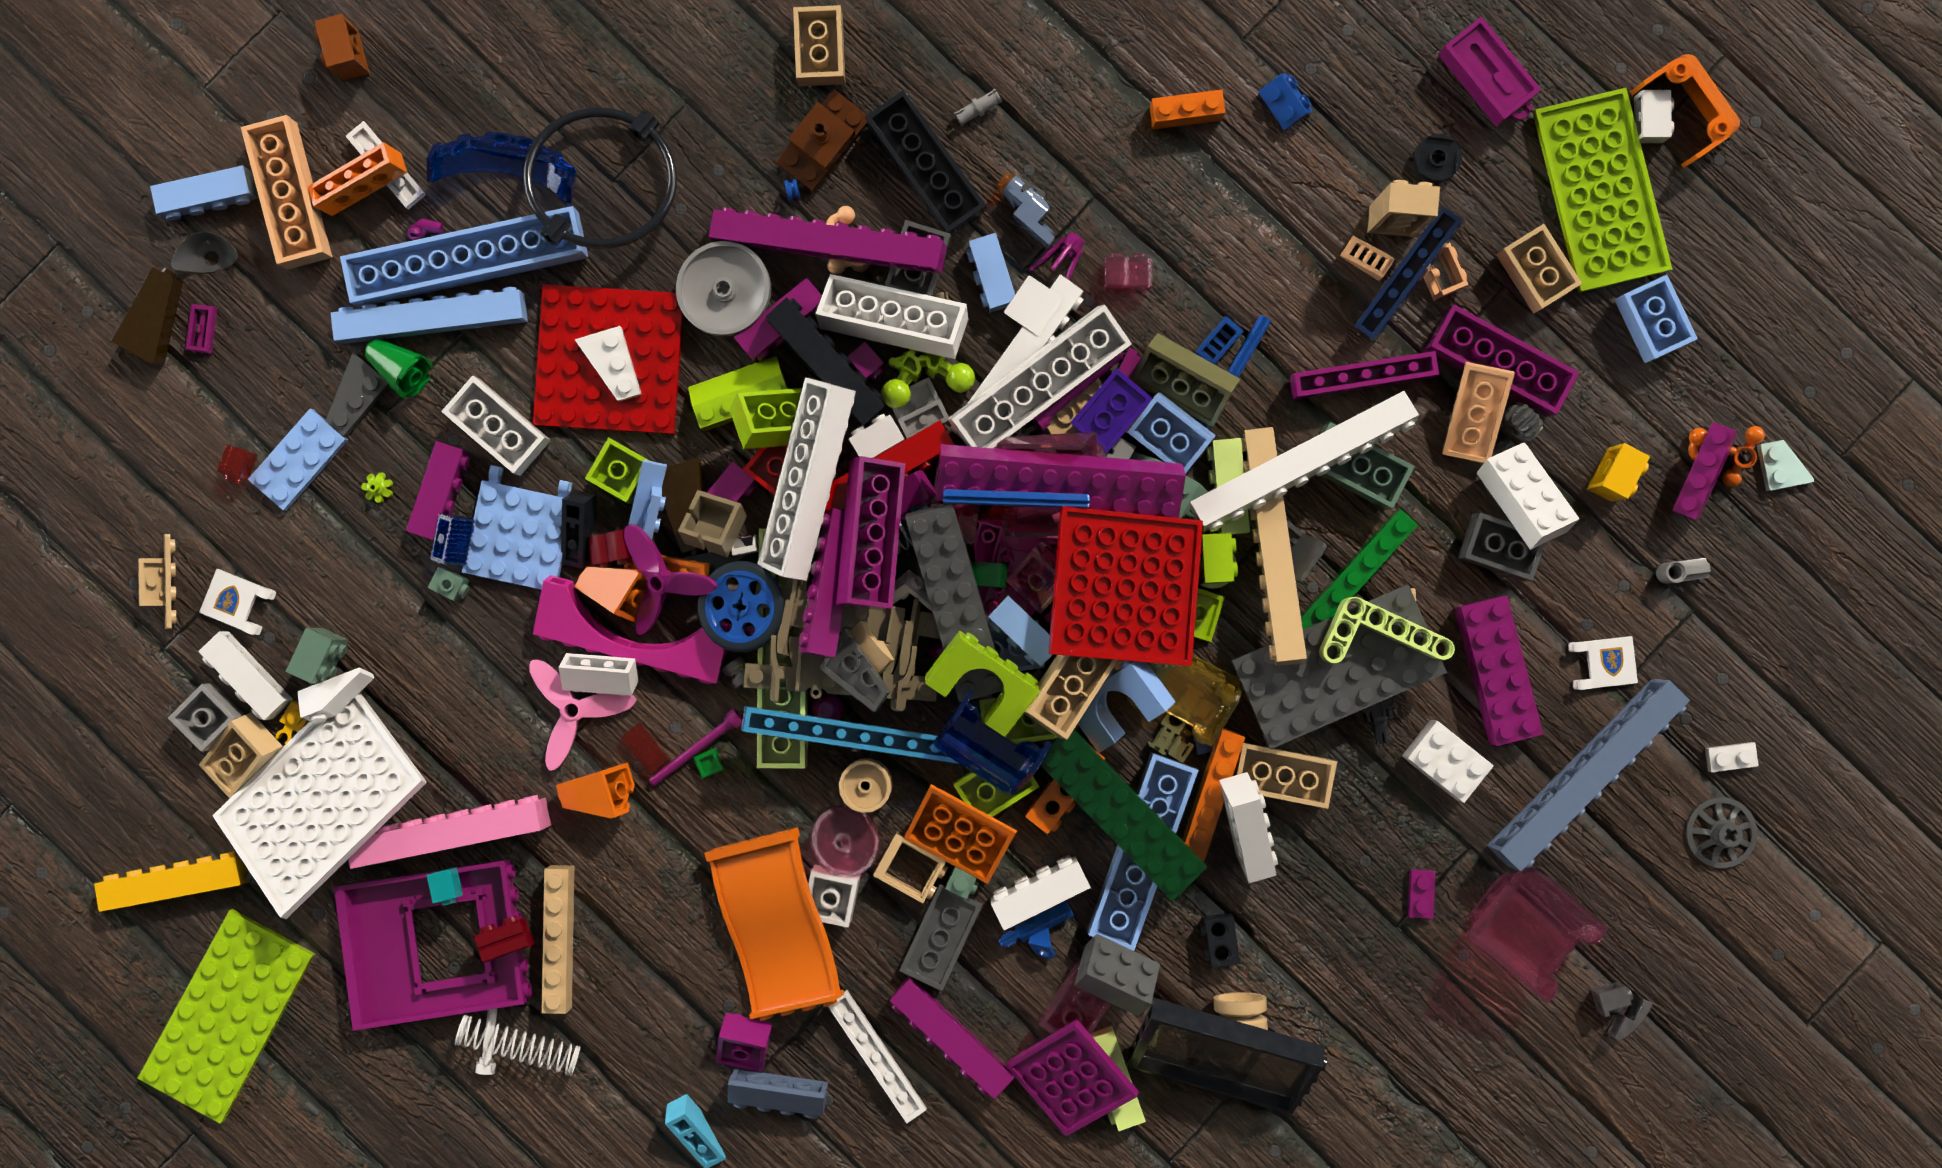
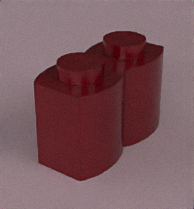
M624 530L587 537L592 565H599L600 568L614 567L613 562H617V565L631 563L632 557L625 542Z

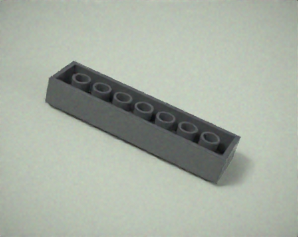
M943 503L907 513L905 519L943 649H946L960 630L964 634L967 632L971 633L979 640V644L985 648L989 646L996 651L954 504ZM974 669L965 673L954 686L959 703L1000 692L1003 688V682L998 675L990 670Z

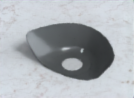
M198 232L190 235L180 244L173 256L171 267L174 270L188 272H216L233 265L238 259V253L221 236L212 232ZM214 251L218 254L219 261L216 265L210 266L205 263L204 257L207 252Z

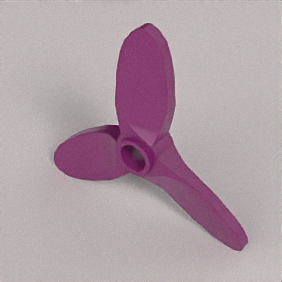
M631 524L626 526L624 538L636 567L647 579L648 585L636 617V631L639 635L648 632L653 627L668 593L696 596L705 595L717 589V583L705 575L692 572H670L666 569L661 553L646 532L637 525Z

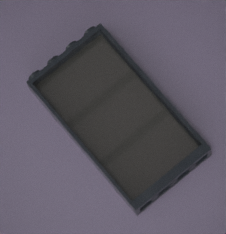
M1154 998L1130 1046L1127 1067L1293 1114L1297 1106L1302 1105L1305 1094L1308 1095L1310 1093L1311 1085L1317 1082L1319 1073L1325 1070L1327 1057L1324 1056L1325 1046Z

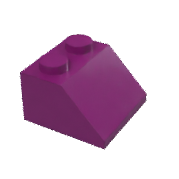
M726 1013L718 1038L716 1063L762 1073L770 1041L772 1023L765 1020L760 1021V1019H750L740 1014Z

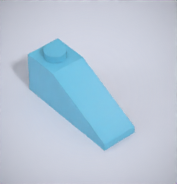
M688 1094L667 1104L665 1125L704 1168H709L725 1160L726 1156L701 1109Z

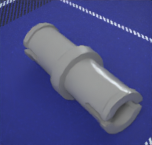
M993 89V91L979 99H972V103L954 112L960 125L963 126L978 115L980 117L985 115V111L1002 103V100L996 89Z

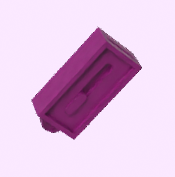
M1482 16L1447 43L1438 53V56L1496 127L1508 117L1513 121H1520L1530 114L1532 110L1530 100L1541 89ZM1523 108L1522 112H1517L1518 109Z

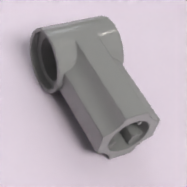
M1706 558L1667 562L1658 566L1656 576L1664 584L1709 578V573L1711 572L1710 563L1707 562ZM1670 567L1674 571L1673 578L1669 576Z

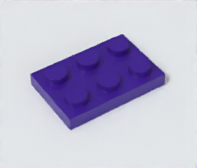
M1116 368L1070 424L1107 454L1153 398Z

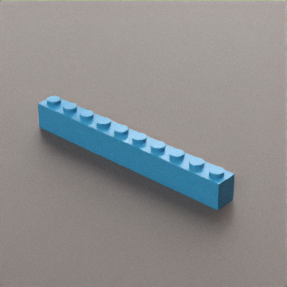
M749 706L744 707L741 730L744 732L981 767L984 743L979 741Z

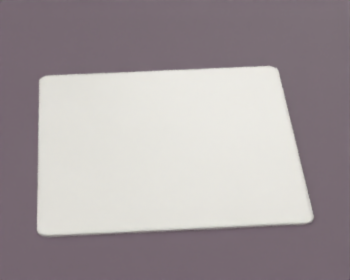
M1028 276L1004 313L1039 336L1064 299L1033 277Z

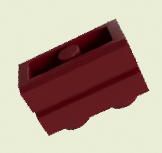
M517 915L502 920L504 925L495 927L493 923L479 928L481 933L475 935L474 939L483 963L534 945L525 917L518 919Z

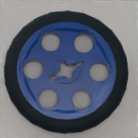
M735 561L719 567L709 576L717 583V589L711 593L699 595L698 615L705 633L715 644L732 652L746 653L763 647L771 640V635L777 634L782 623L785 601L778 581L768 570L748 561ZM732 577L736 578L739 583L735 591H731L727 585L728 580ZM754 581L761 584V591L758 595H754L750 591V586ZM717 596L722 597L724 600V606L720 610L715 609L713 606V600ZM742 602L743 605H746V609L741 610L740 613V609L736 608V605ZM762 604H766L770 609L769 615L765 618L761 617L758 613L759 606ZM726 618L732 622V629L729 632H724L721 628V623ZM748 622L752 623L755 627V632L752 636H747L744 633V626Z

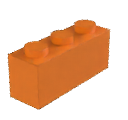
M1223 89L1152 98L1149 106L1152 130L1222 121L1226 113Z

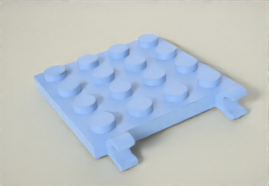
M491 465L489 469V482L481 481L462 573L542 590L543 581L550 575L560 576L562 567V499L571 493L573 483L560 480L558 496L500 484L504 468Z

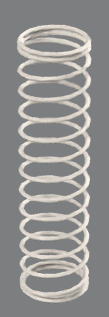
M463 1016L456 1035L455 1045H460L465 1034V1048L469 1046L474 1037L473 1048L476 1050L484 1038L482 1050L485 1053L493 1040L492 1055L497 1053L502 1043L501 1057L503 1058L512 1044L511 1060L516 1057L521 1046L519 1061L520 1063L524 1061L530 1049L529 1065L533 1064L540 1049L538 1068L543 1065L549 1052L547 1070L551 1069L559 1052L556 1072L558 1073L561 1070L568 1055L565 1074L570 1075V1077L572 1076L581 1049L580 1046L578 1047L577 1045L574 1050L569 1069L572 1044L569 1045L559 1067L563 1041L560 1042L550 1064L554 1039H552L540 1063L545 1036H543L531 1061L536 1034H533L522 1058L527 1032L523 1033L513 1055L518 1031L515 1029L509 1045L503 1054L509 1028L507 1026L494 1052L499 1023L496 1025L485 1049L490 1021L487 1022L481 1039L476 1046L481 1019L478 1020L473 1034L466 1045L472 1016Z

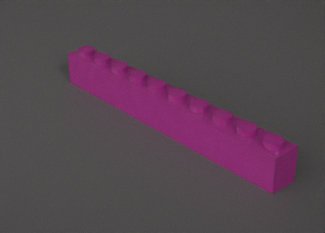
M723 207L722 210H713L709 238L714 242L731 241L754 249L942 274L947 248L943 240L935 235H927L924 238L917 237L918 235L912 232H904L903 235L894 234L895 232L890 229H880V232L871 231L872 229L867 226H858L856 229L849 228V225L838 222L834 225H827L826 222L813 219L812 222H804L802 218L790 216L789 219H782L781 216L768 213L767 216H759L757 212L745 210L744 213H737L736 210Z

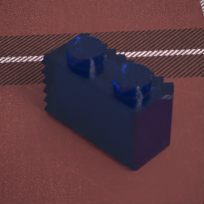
M439 513L430 560L441 564L465 566L467 564L466 560H468L469 546H471L472 533L474 532V519L462 515Z

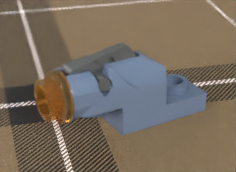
M1006 172L998 181L996 187L1000 189L999 193L1009 201L1014 209L1018 208L1013 213V220L1045 248L1049 249L1055 241L1054 232L1047 225H1040L1050 209L1044 200L1045 192L1022 177Z

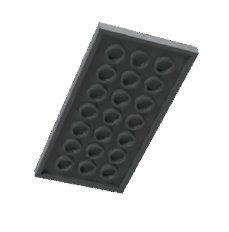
M1408 584L1367 601L1428 629ZM1357 606L1347 611L1353 615L1357 612ZM1372 612L1369 616V620L1373 625L1379 622V615L1376 612ZM1334 616L1303 629L1307 656L1305 663L1275 666V660H1270L1269 645H1272V643L1235 658L1231 662L1269 749H1272L1447 673L1442 660L1433 659L1359 625L1343 660L1339 663L1325 662L1319 656V649ZM1394 622L1391 627L1395 635L1401 632V625L1398 622ZM1343 623L1337 627L1339 636L1343 637L1347 633V627ZM1420 632L1414 635V642L1417 645L1423 642V636ZM1333 645L1327 649V655L1330 659L1335 658L1337 655V649Z

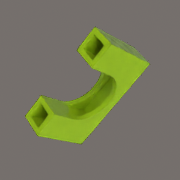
M959 630L926 673L925 684L946 697L958 680L968 671L987 669L994 672L1003 682V688L998 698L984 714L986 725L1005 737L1040 693L1038 680L1029 673L1023 674L1020 672L1017 665L1008 659L1004 661L998 657L999 654L989 646L985 648L979 644V640L971 633L967 632L964 634Z

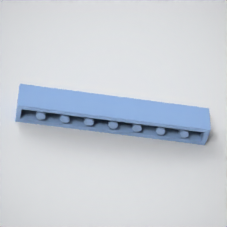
M507 287L502 289L503 292L496 293L493 290L479 291V295L471 296L470 293H458L455 298L434 296L430 301L416 298L410 299L409 303L405 304L391 301L386 302V306L377 307L375 304L362 305V309L353 310V307H342L338 309L339 312H331L334 341L340 344L374 341L376 339L382 340L528 322L525 294L517 290L516 287Z

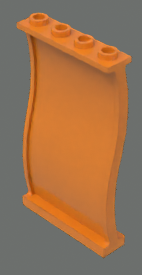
M798 827L717 847L704 853L706 861L710 862L722 915L744 972L752 1010L751 1014H749L750 1019L759 1017L760 1021L774 1017L773 1014L776 1013L785 1016L794 1013L795 1009L799 1008L802 1011H808L816 1008L817 1004L822 1003L824 1007L836 1004L837 999L844 995L843 989L840 990L829 940L806 879L798 843V837H800Z

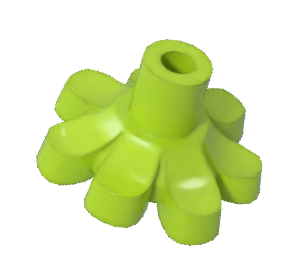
M382 472L378 473L376 477L374 474H369L366 477L368 483L361 485L362 490L367 491L365 497L370 501L375 499L376 503H383V496L390 498L393 495V492L388 489L393 486V482L391 479L385 480L386 474Z

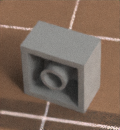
M214 683L201 684L168 719L201 752L212 748L232 720L245 714Z

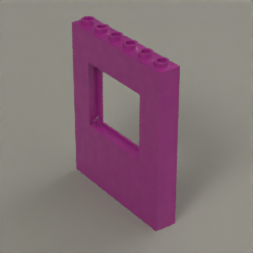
M510 859L457 867L463 895L456 898V903L476 900L479 928L493 923L495 927L504 925L502 920L517 915L518 919L522 918L521 912L517 911L516 902L519 900L518 889L514 888L513 878H515L516 873L514 864H511ZM447 869L334 887L353 1031L525 1004L530 1000L532 988L530 982H527L526 973H528L529 967L527 959H524L523 949L484 963L486 973L422 983L412 910L441 905V902H432L427 875Z

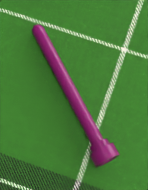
M1119 353L1062 396L1047 410L1032 419L1034 425L1040 431H1044L1049 427L1052 421L1051 418L1123 358V353Z
M735 708L730 710L726 714L727 717L724 718L723 723L649 779V784L656 786L726 731L741 727L743 719L741 714Z

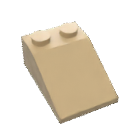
M250 712L232 720L199 766L231 798L283 746Z

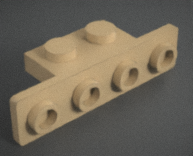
M164 534V558L138 559L139 606H165V629H172V624H176V610H171V601H176V587H171V577L176 576L175 563H171V554H175V539H170V534Z

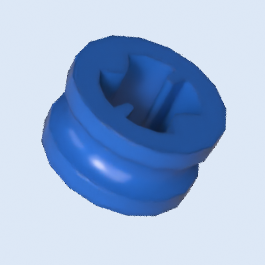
M796 178L792 182L784 181L789 202L793 198L800 200L801 197Z

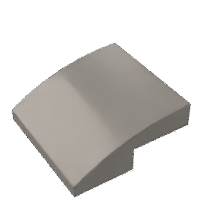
M929 377L909 386L911 397L904 407L892 408L907 439L940 420L943 424L949 418Z

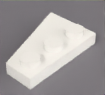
M621 326L575 339L617 401L620 402L642 395Z

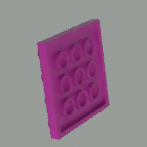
M1078 1020L1073 1021L1009 1059L1005 1065L1065 1136L1133 1100L1139 1093L1136 1087Z

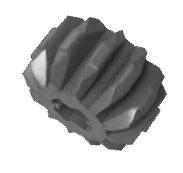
M1517 402L1511 407L1509 406L1503 414L1502 424L1517 440L1527 443L1536 438L1543 429V421L1534 412V409L1529 408L1527 404L1523 405Z

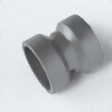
M741 656L722 669L723 673L732 679L731 684L735 689L744 684L745 661Z

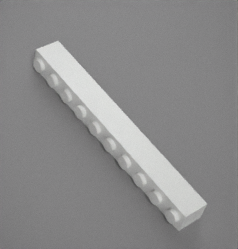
M1402 391L1190 502V509L1196 520L1203 521V532L1208 530L1211 532L1216 531L1223 526V522L1229 519L1232 521L1237 520L1248 509H1258L1266 504V500L1272 497L1276 499L1288 492L1287 489L1293 486L1297 488L1306 484L1309 481L1308 478L1314 475H1324L1330 470L1329 467L1337 463L1338 465L1347 463L1351 460L1352 455L1358 452L1360 454L1368 452L1373 448L1372 445L1377 442L1385 443L1391 440L1395 433L1401 430L1406 432L1416 425L1419 414L1405 391Z

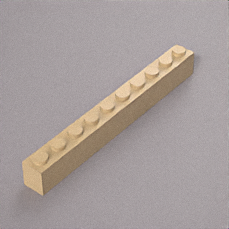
M1273 427L1244 431L1241 443L1242 453L1245 452L1246 461H1243L1244 473L1277 457ZM1283 496L1276 499L1272 497L1266 500V504L1255 510L1253 508L1249 509L1251 521L1255 520L1256 529H1252L1253 541L1258 543L1259 552H1256L1257 566L1262 568V575H1259V585L1261 590L1265 589L1266 598L1262 599L1263 612L1268 613L1269 622H1265L1266 634L1271 636L1272 645H1269L1270 660H1275V666L1305 663L1307 656Z

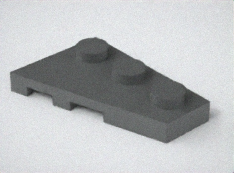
M354 352L325 420L344 437L349 435L390 386L373 367Z
M844 629L838 638L835 658H825L819 669L869 709L876 712L889 695L890 690L848 629Z

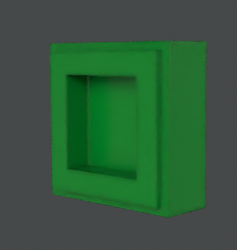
M716 748L693 757L702 779L725 770Z

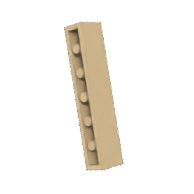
M551 865L544 869L542 1013L566 1014L572 1008L575 866Z

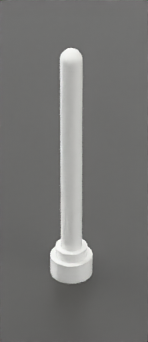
M498 1008L487 1011L486 1025L490 1021L485 1049L495 1030ZM493 1040L488 1050L482 1053L479 1062H476L475 1073L482 1075L495 1074L496 1063H494V1058H492Z

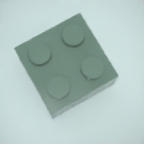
M306 628L285 672L311 684L320 683L335 677L337 673L336 665L339 659H342L346 654L348 639L324 628Z

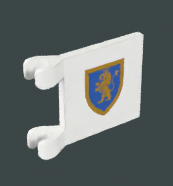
M216 569L199 613L241 629L251 635H260L262 626L247 621L256 596L274 600L276 591Z
M1632 636L1568 644L1569 652H1587L1590 679L1574 680L1573 688L1575 690L1638 683Z

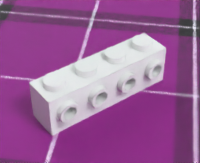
M219 631L198 651L203 656L202 660L211 668H215L220 674L219 678L221 681L231 685L236 690L235 695L252 707L251 711L257 718L261 720L274 719L293 700L230 632Z

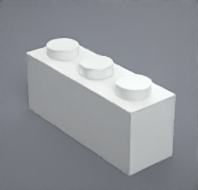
M566 653L559 666L562 690L632 696L638 683L636 661L633 658Z

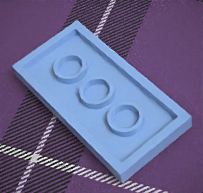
M310 408L248 480L282 510L287 511L346 444L348 439L325 422V419L315 410Z

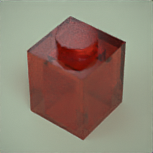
M226 445L217 471L225 474L224 479L239 483L240 479L249 481L248 478L251 476L258 454Z

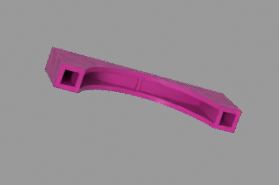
M550 575L543 581L533 634L540 636L542 640L560 641L568 647L578 646L585 648L587 652H601L608 654L609 657L633 658L636 661V665H649L661 672H675L683 678H697L705 684H716L720 679L727 650L715 644L707 636L703 627L683 639L669 643L647 644L631 641L607 630L590 615L582 604L573 581ZM722 621L721 628L724 632H729L732 624Z

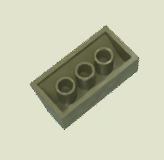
M1157 333L1148 345L1131 381L1154 395L1159 392L1186 413L1213 427L1232 396L1240 378Z

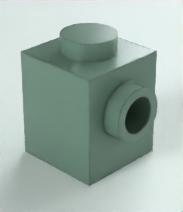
M438 567L428 588L453 601H460L469 591L468 583L470 580L445 567Z
M954 866L945 889L967 899L969 894L974 895L979 882L976 881V877Z

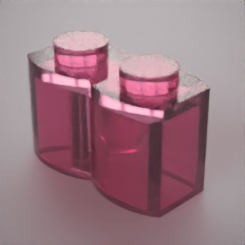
M1110 253L1109 257L1104 258L1103 288L1150 289L1152 287V258L1147 257V254L1135 253L1133 257H1123V253Z

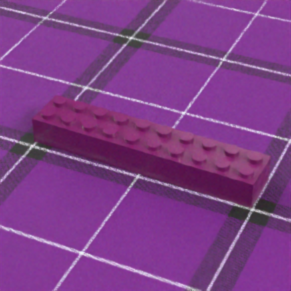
M941 444L936 501H943V491L945 489L1088 494L1090 505L1087 509L1179 518L1186 474L1181 463ZM1022 507V508L1060 510V508H1052V507Z

